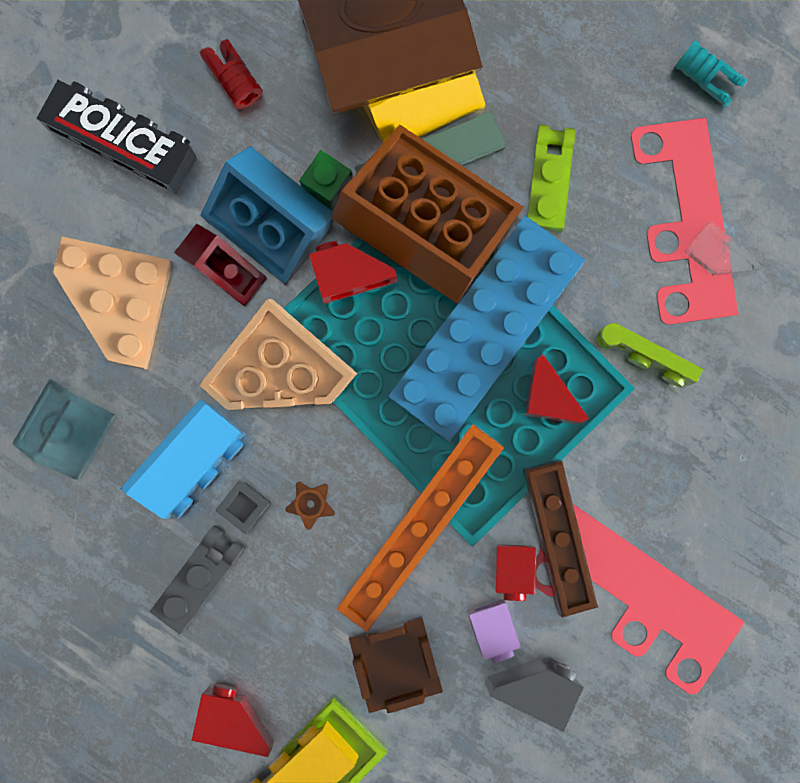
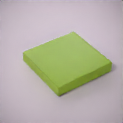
M333 696L280 750L279 755L286 751L290 756L300 746L296 741L309 727L314 724L319 729L328 721L359 755L355 767L337 783H359L387 754L388 750Z

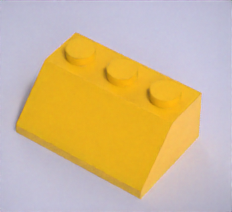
M472 74L365 105L363 108L383 144L399 124L418 137L423 138L484 108L486 104L477 76Z

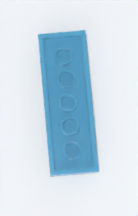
M525 215L388 395V398L449 443L586 260Z

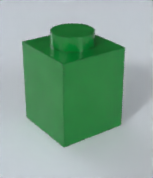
M320 149L299 182L302 188L331 211H334L341 191L350 182L353 175L351 169Z

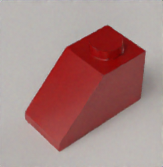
M337 241L327 242L315 248L316 252L309 254L324 304L397 283L394 268L347 243L338 245Z
M214 684L213 688L208 687L201 694L191 741L268 757L274 741L246 696L236 694L237 689L229 685Z

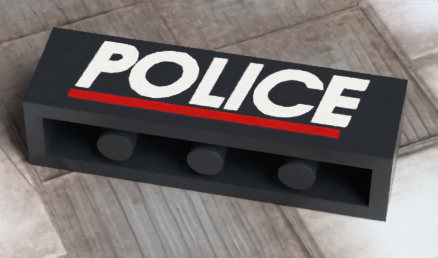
M60 80L56 81L36 118L47 130L175 195L177 194L197 157L189 146L190 141L186 137L174 131H170L169 135L157 130L158 125L154 121L140 114L134 118L124 113L125 108L109 98H105L102 102L92 97L93 92L78 82L73 81L71 85H68Z

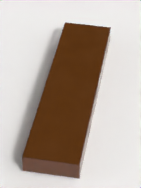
M558 459L523 469L558 614L563 618L598 608L562 460Z

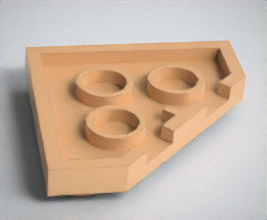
M62 236L53 273L103 354L110 362L148 370L173 262L169 259Z
M271 298L264 302L199 386L226 410L254 407H290L305 404L324 405L333 403L357 373Z

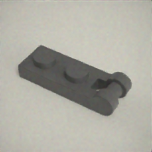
M215 525L207 532L199 546L149 611L179 635L183 633L245 549L238 542L231 543L223 537L224 532ZM212 548L223 555L218 564L207 556Z

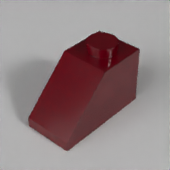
M197 223L174 252L198 273L243 306L246 305L266 278L263 273L218 235Z

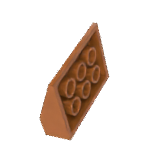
M399 124L343 188L331 219L458 303L524 207Z

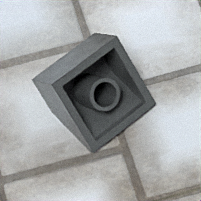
M550 657L548 663L538 658L490 675L485 681L490 697L563 732L584 689L582 684L575 678L577 673L571 670L572 667Z

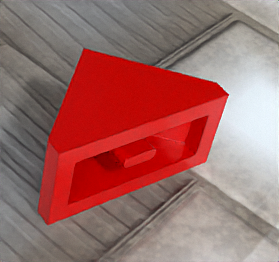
M543 354L532 364L524 416L575 425L583 423L589 417Z

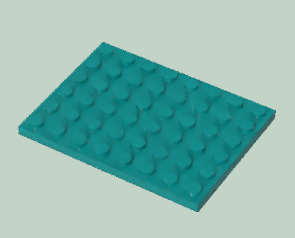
M358 237L351 246L394 268L397 283L324 304L317 279L315 278L283 309L357 373L333 403L420 493L424 491L472 424L504 446V449L449 521L450 525L473 547L528 494L523 469L564 459L635 388L552 305L448 443L388 398V395L458 303ZM498 248L495 249V251L490 256V258L488 259L480 273L477 275L473 283L476 281V279L479 277L482 271L486 268V266L498 252ZM543 354L589 417L583 423L575 425L524 416L532 364Z

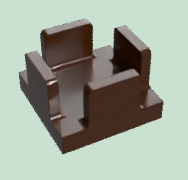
M422 616L349 636L353 653V666L362 698L366 701L369 713L386 709L387 713L396 712L423 704L426 697L443 692Z

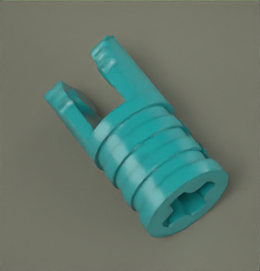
M697 40L692 43L674 67L692 78L691 80L697 82L701 89L725 107L730 104L732 99L721 88L717 89L710 83L716 73L721 71L736 86L743 87L748 79L722 59L718 60L705 47H701Z

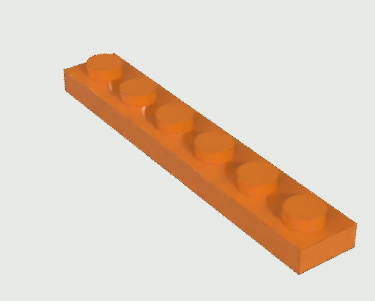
M472 424L337 607V610L368 632L504 449V446Z

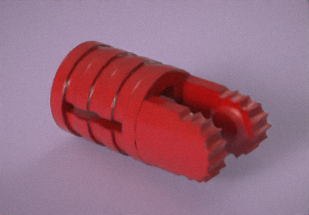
M229 39L219 43L221 55L225 59L226 64L222 63L212 48L206 47L201 49L199 52L202 60L217 82L221 84V88L227 93L235 109H244L260 98L263 89L257 84L256 79L251 75V72Z

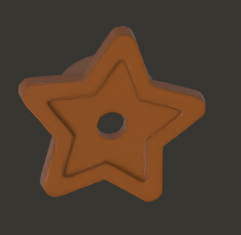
M297 482L296 499L285 508L286 512L301 516L307 530L312 528L318 517L333 516V509L325 501L328 485L323 484L311 489L305 484ZM310 500L314 502L312 508L307 506V502Z

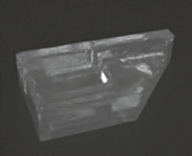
M712 222L706 224L684 251V253L712 275L758 271L764 265Z

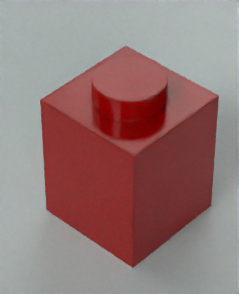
M497 544L496 593H503V600L526 601V594L535 595V546Z

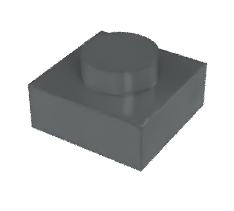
M239 480L215 511L244 534H247L270 503Z

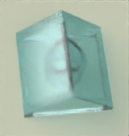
M49 379L12 444L32 461L79 480L116 415L60 383Z

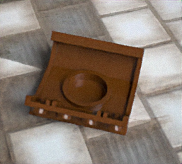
M298 0L301 18L306 25L317 58L332 115L476 74L483 68L468 11L463 0Z

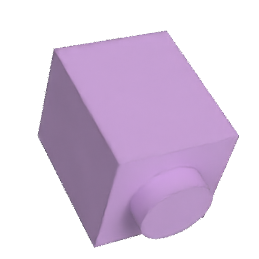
M503 599L467 611L484 660L491 658L492 663L504 661L514 656L513 650L521 648L507 604Z

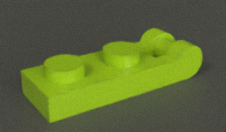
M538 124L527 217L545 230L562 232L565 225L576 128L564 127L563 131L550 129V125ZM547 145L561 146L560 155L547 154Z
M616 323L606 325L596 336V343L601 349L610 350L615 347L630 355L628 360L634 365L649 370L650 366L663 373L662 379L677 387H683L684 384L689 386L697 383L704 370Z

